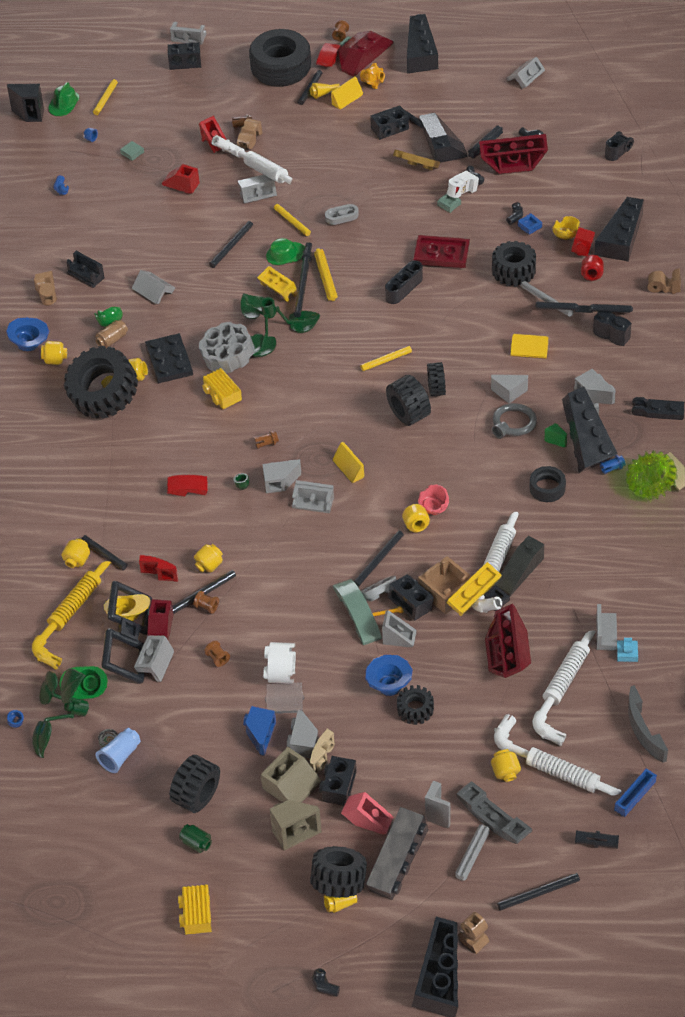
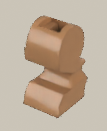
M248 118L244 121V126L241 128V133L237 138V146L247 149L254 147L256 135L262 134L261 121Z
M680 268L672 271V278H668L662 271L651 272L648 275V290L653 293L663 291L664 293L670 292L675 294L681 292Z
M48 271L35 274V289L39 293L42 304L47 306L54 304L57 297L53 272Z
M473 912L461 923L462 929L458 933L460 942L477 954L490 942L484 933L488 929L486 921L480 914Z

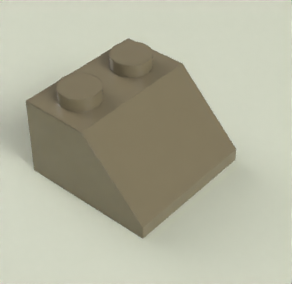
M287 800L283 803H277L270 808L272 832L284 851L322 832L320 809L318 806Z

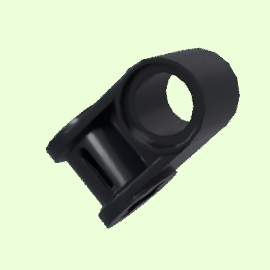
M621 131L616 132L615 135L606 141L605 158L609 161L618 160L632 148L634 138L624 136Z

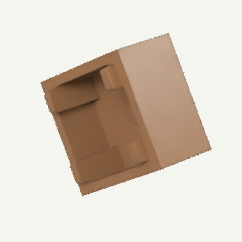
M446 556L420 575L418 583L434 597L433 604L446 615L452 610L447 604L448 599L472 576Z

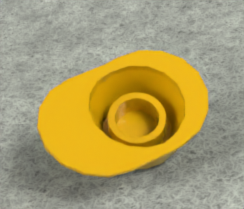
M143 594L118 596L116 614L134 621L139 617L140 613L149 608L151 604L150 598ZM108 599V600L105 602V604H104V611H105L107 614H108L109 599Z

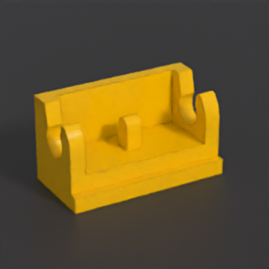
M270 266L257 277L261 285L270 287L282 295L283 299L289 302L288 296L290 293L294 297L298 293L293 281Z

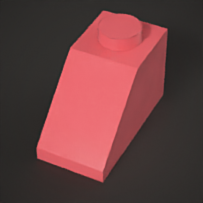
M366 792L349 796L341 812L355 826L382 835L387 833L394 818Z

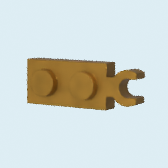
M396 149L393 153L395 157L408 160V164L415 166L418 163L423 164L425 169L433 170V167L439 168L440 165L438 161Z

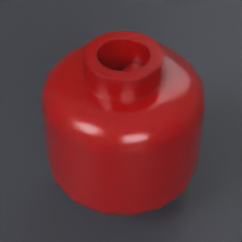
M597 255L586 256L581 263L582 276L589 281H596L602 277L604 272L603 260Z

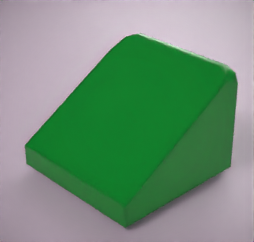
M554 423L545 429L544 441L565 448L567 446V433L558 424Z

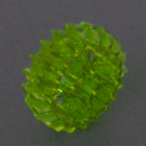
M654 450L651 454L645 451L644 456L638 454V459H632L633 464L628 465V471H626L628 487L633 491L634 495H639L642 499L647 496V499L651 500L655 496L658 500V495L662 494L665 496V491L671 492V486H676L675 480L678 479L677 467L674 461L661 451L657 454ZM666 469L664 477L661 478L663 470ZM642 472L641 479L638 481L639 474Z

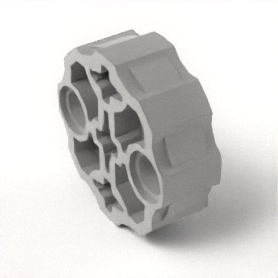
M224 322L219 326L211 327L205 332V336L199 342L202 357L207 368L211 371L222 368L225 373H231L235 369L243 368L249 363V359L255 350L247 328L242 324H233L231 322Z

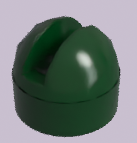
M240 473L234 477V484L240 490L247 489L249 486L247 474Z

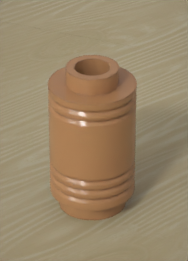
M115 320L96 334L95 341L98 346L110 347L126 335L128 328L122 320Z

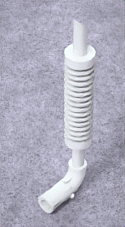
M218 135L213 137L212 145L238 158H243L244 163L278 183L286 182L290 184L293 178L288 176L287 170L253 151L246 153L243 148L229 142V139L225 140Z
M513 512L507 524L500 526L483 566L488 562L498 572L500 571L516 534V530L513 527L518 518V512ZM483 595L472 607L478 612L487 613L490 610L501 609L502 601L499 597L485 599Z
M594 630L585 633L581 642H574L543 694L544 704L539 711H536L532 720L533 728L542 739L550 740L559 746H562L566 734L546 724V714L552 705L560 703L589 654L588 644L596 632Z
M506 714L499 726L494 729V741L498 748L501 750L509 749V751L526 758L527 765L538 770L541 769L545 773H549L562 780L564 779V781L575 784L580 788L583 787V789H587V791L592 793L596 789L613 796L621 793V790L600 782V775L593 774V772L588 770L585 771L581 767L570 764L565 760L562 761V759H558V757L547 754L537 748L532 747L528 751L514 745L513 741L507 739L509 737L508 733L516 723V719L513 716L507 720L510 715Z

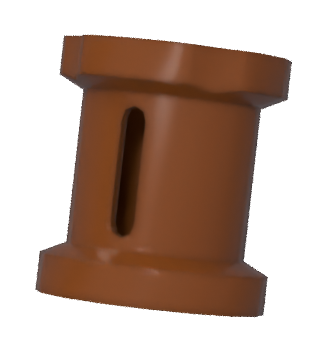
M339 20L336 22L335 30L332 33L334 40L342 42L346 38V32L349 30V24L346 21Z
M199 591L194 599L195 608L201 607L208 610L211 614L215 613L219 605L218 597L205 595L203 591Z
M217 640L209 643L204 649L205 654L214 660V664L217 667L224 666L230 659V654L221 648Z

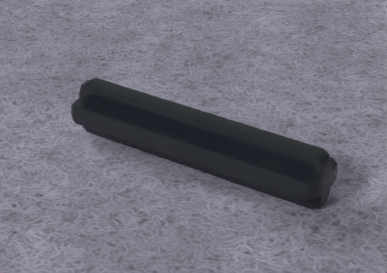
M496 125L480 141L497 139L503 133V128ZM479 141L468 150V156L472 159L480 154Z

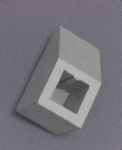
M593 369L575 378L574 390L585 386L592 402L603 404L615 403L616 390Z
M300 459L262 464L266 493L286 491L301 475Z
M298 710L296 718L292 719L291 730L293 732L292 735H288L287 747H290L304 758H311L312 751L319 739L318 730L303 711Z

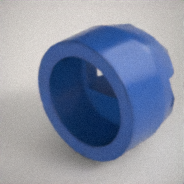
M85 129L84 138L87 141L94 142L97 139L98 131L96 129Z
M18 710L10 711L7 715L8 725L13 728H19L24 720L22 712ZM18 717L19 719L14 723L15 718Z

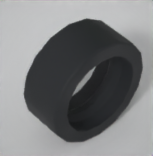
M542 466L535 469L530 476V493L541 502L547 503L559 500L566 490L564 473L552 466ZM543 479H551L559 485L554 489H542L536 483Z

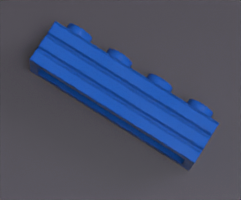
M646 768L619 800L616 801L614 811L626 817L655 784L657 775Z

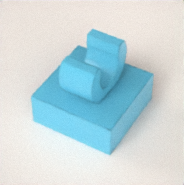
M625 637L624 640H617V662H638V641H632V638Z

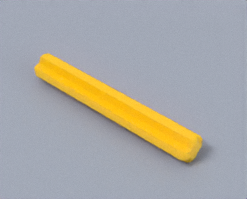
M317 248L314 256L327 299L335 301L338 296L324 250Z

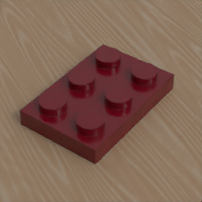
M418 235L413 261H420L422 265L466 268L470 239Z

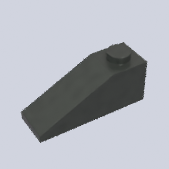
M528 535L517 547L502 571L501 578L494 586L496 585L511 596L544 559L545 544Z

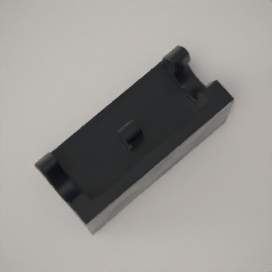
M77 250L73 253V262L70 259L67 260V274L92 288L105 278L103 265Z

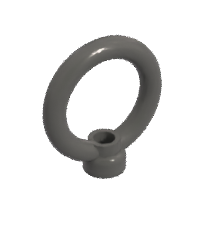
M505 404L499 407L493 414L494 426L492 427V432L499 439L505 435H525L535 428L537 416L531 408L523 404ZM508 411H520L528 415L530 422L522 428H509L506 422L500 421V417Z

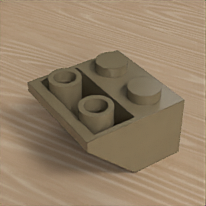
M289 747L261 774L262 789L281 802L292 800L302 803L321 783V779L306 759Z

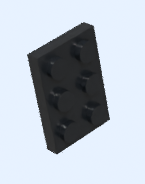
M180 333L145 341L158 384L193 375V369Z

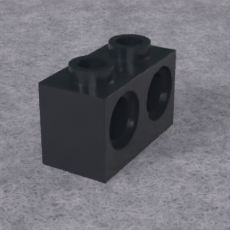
M200 42L167 44L169 70L202 68Z
M400 105L370 115L371 129L379 140L409 130V116Z
M408 574L394 581L389 586L388 598L397 606H400L414 621L432 611L434 597Z
M332 756L330 763H326L324 770L325 781H321L319 793H322L323 802L345 805L348 797L351 795L357 773L356 760Z

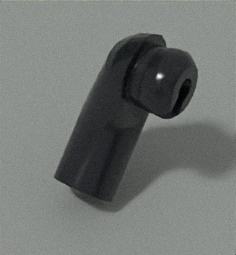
M519 202L511 205L513 209L512 215L506 218L509 225L514 224L523 217V207Z

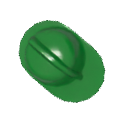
M69 82L57 87L54 91L53 99L48 107L49 112L54 116L69 114L79 101V94L75 92Z
M279 238L272 242L270 249L267 251L266 259L273 265L302 260V252L305 250V246L286 238Z
M95 666L69 668L86 675L74 693L73 698L93 699L105 692L108 679L106 673L101 668ZM65 672L62 674V676H61V678H60V683H59L60 689H61V681H62V678H63Z

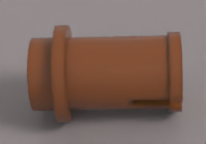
M269 431L268 434L254 437L255 442H260L256 443L257 449L270 444L276 445L279 442L276 431Z

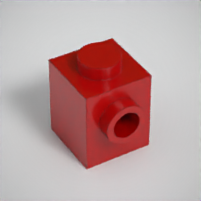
M578 227L571 252L579 256H588L595 232Z

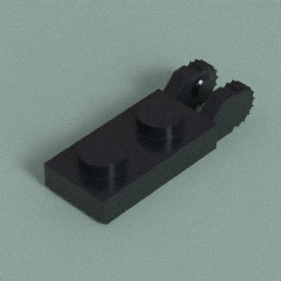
M636 397L632 400L633 407L631 412L636 416L671 420L684 419L685 402L645 399L644 397Z

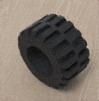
M507 241V243H501L500 246L495 248L492 253V275L495 276L496 281H500L501 284H506V286L514 285V287H517L522 282L526 281L529 283L536 274V253L529 244Z
M405 375L386 387L389 406L395 416L405 425L411 426L430 415L431 404L429 397L420 382L413 376Z
M198 755L189 756L174 775L169 792L170 800L192 813L200 812L210 802L218 787L220 779L219 766Z
M332 846L319 849L313 855L310 883L315 890L326 896L335 898L355 896L364 889L367 867L366 858L360 852L346 847Z

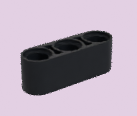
M410 261L385 284L386 302L389 304L399 303L422 282L423 265L420 261Z

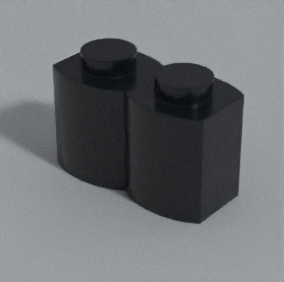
M598 311L594 316L593 333L600 338L609 339L616 345L625 346L631 338L632 323L624 317L615 316L612 312Z

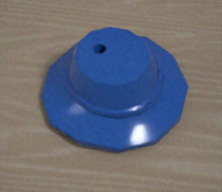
M17 318L9 323L6 334L8 339L22 351H33L47 340L49 329L47 324L40 319Z
M383 655L373 659L367 666L365 680L370 687L379 690L382 694L393 696L398 694L412 680L413 669L407 660L398 655Z

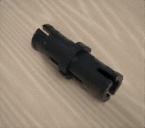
M576 830L575 844L594 845V848L602 846L618 849L619 835L603 834L600 831L594 833ZM587 837H589V838H597V839H606L607 841L591 840V839H587Z

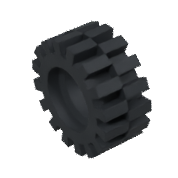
M427 363L430 396L446 395L443 363Z
M411 685L409 690L407 687L403 688L404 692L400 691L399 696H397V711L399 717L401 716V720L405 721L407 719L408 724L414 721V725H417V721H420L421 724L424 723V719L428 721L434 711V698L430 690L427 692L425 687L421 690L420 685H417V688ZM419 701L423 703V706L413 709L408 707V703Z

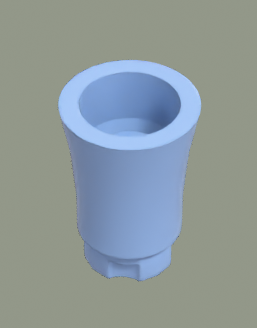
M126 728L111 742L96 752L97 761L107 771L117 773L125 760L141 742L140 736L135 730Z

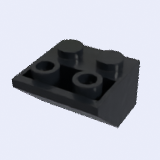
M7 84L12 112L25 122H42L44 104L40 84Z

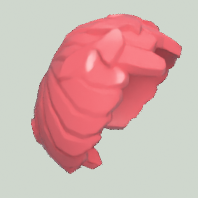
M431 484L425 491H421L419 494L418 504L422 505L428 514H441L448 507L449 496L447 490L441 485Z

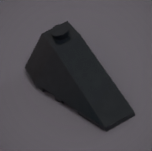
M436 113L419 116L433 160L442 163L467 157L462 141Z

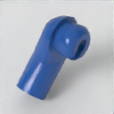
M61 175L57 176L53 188L60 195H66L69 186H64L65 178Z

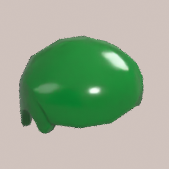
M110 307L103 312L98 310L97 314L94 313L99 325L107 327L115 320H121L123 312L120 307Z

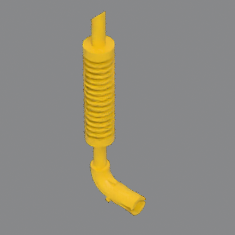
M102 562L94 572L87 571L61 604L48 617L47 623L49 625L32 642V652L38 662H43L55 670L61 665L62 658L50 653L44 647L47 643L46 640L54 630L61 631L92 592H94L101 583V574L111 562Z

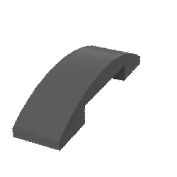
M635 685L630 687L628 715L634 734L641 745L653 757L662 763L667 762L668 749L660 733L652 736L640 714L642 713L643 701Z
M472 781L456 793L459 800L479 821L503 839L518 844L532 832V828L518 817L513 819L487 798L486 792Z

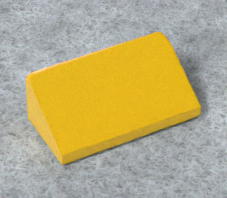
M353 77L331 92L333 106L342 109L363 95L356 77Z
M513 334L510 356L547 359L549 338L547 336Z
M341 442L333 457V462L354 483L364 478V465L344 442Z

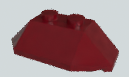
M373 31L358 32L339 48L341 71L355 77L394 44V41Z
M546 134L479 141L481 159L499 175L533 171L548 151Z
M513 603L495 611L494 620L490 624L485 637L488 671L503 678L521 672L531 664L528 632Z

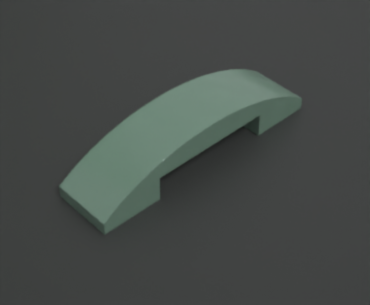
M349 579L333 585L340 602L343 601L355 624L356 632L362 644L366 645L382 639L370 607L355 582Z

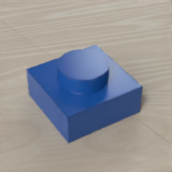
M530 213L518 220V226L530 235L542 228V221Z

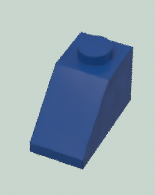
M251 706L249 714L246 713L244 716L243 725L246 726L247 735L259 754L265 756L276 725L275 711Z

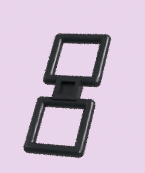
M562 302L535 303L537 309L574 310L580 313H593V311L631 313L633 311V307L630 305L591 304L588 306Z
M113 581L110 589L107 618L118 623V632L110 628L105 631L101 666L105 670L142 684L145 672H137L135 674L110 663L113 639L139 649L140 654L144 643L138 641L139 633L143 635L148 634L150 606L143 612L142 625L117 615L118 590L128 595H146L150 598V602L152 597L118 581Z

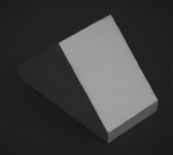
M491 375V390L506 402L511 403L528 391V375Z
M389 610L385 611L382 626L383 644L413 647L417 630Z

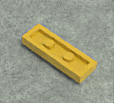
M487 562L448 599L447 604L462 616L502 575Z

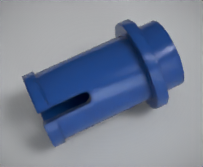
M616 455L615 458L600 463L604 474L618 468L623 469V466H626L622 455Z

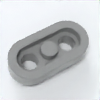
M347 204L330 208L325 212V221L331 225L353 221L359 216L358 207L354 204Z
M396 576L387 577L363 589L361 593L365 600L368 599L369 602L374 601L380 597L379 594L383 592L389 593V586L397 580Z

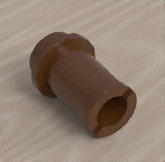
M247 114L243 117H232L233 128L243 127L244 121L247 118L252 119V116Z

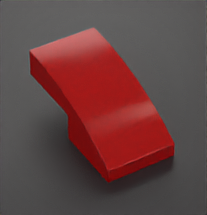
M325 43L318 55L316 65L332 67L336 63V56L341 45Z
M174 475L167 478V494L185 497L187 492L206 495L208 491L207 476Z
M140 555L139 565L141 573L158 574V580L178 582L177 567L160 558Z

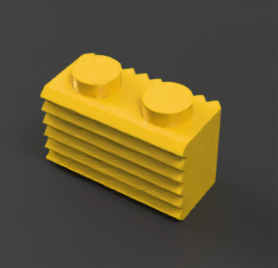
M222 368L203 377L204 384L202 387L207 395L210 394L215 405H220L222 410L242 400L241 390Z
M208 885L182 887V895H178L179 909L183 908V914H179L180 928L184 927L185 935L212 932Z

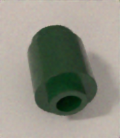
M186 824L179 834V839L182 840L183 844L199 853L207 851L212 844L211 835L195 825Z

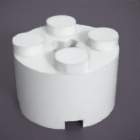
M270 642L269 646H265L264 656L268 659V666L264 667V679H268V683L293 684L294 679H290V676L295 674L296 652L292 651L295 643Z

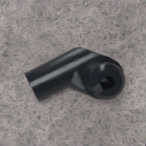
M524 127L520 128L518 132L521 136L544 134L540 130L528 131Z
M473 166L466 168V171L479 178L478 185L484 183V177L479 173H475Z
M316 969L312 976L316 989L321 993L338 997L340 986L328 982L324 969Z

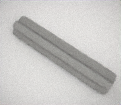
M482 824L478 826L455 872L457 879L462 881L467 879L489 834V827Z

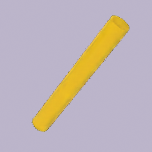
M113 79L93 110L95 115H99L118 84L117 80Z
M279 204L274 206V209L305 236L310 235L311 231Z
M410 346L394 351L360 365L361 369L364 372L412 353V349Z

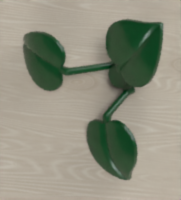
M243 293L241 298V312L244 317L256 319L263 315L265 318V334L251 336L255 349L252 355L254 357L266 356L276 348V338L268 336V319L273 318L276 312L279 313L287 324H291V329L297 333L310 331L320 318L319 313L302 311L301 317H295L293 312L289 315L288 320L280 311L279 306H275V301L271 297L265 298Z
M68 669L65 672L61 681V696L54 692L58 685V678L54 672L48 671L41 685L39 693L40 702L47 705L53 696L62 700L64 710L68 713L47 717L44 719V722L38 721L33 732L32 744L35 752L41 758H44V751L52 732L49 721L64 718L73 719L74 715L85 717L88 713V701L73 698L74 693L86 676L75 669Z

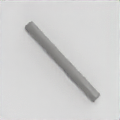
M526 281L522 282L521 287L544 302H558ZM559 310L569 317L573 315V310Z

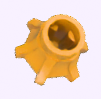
M373 63L369 68L363 69L360 73L361 81L370 84L373 89H378V85L383 83L385 78L383 68H379L377 63Z

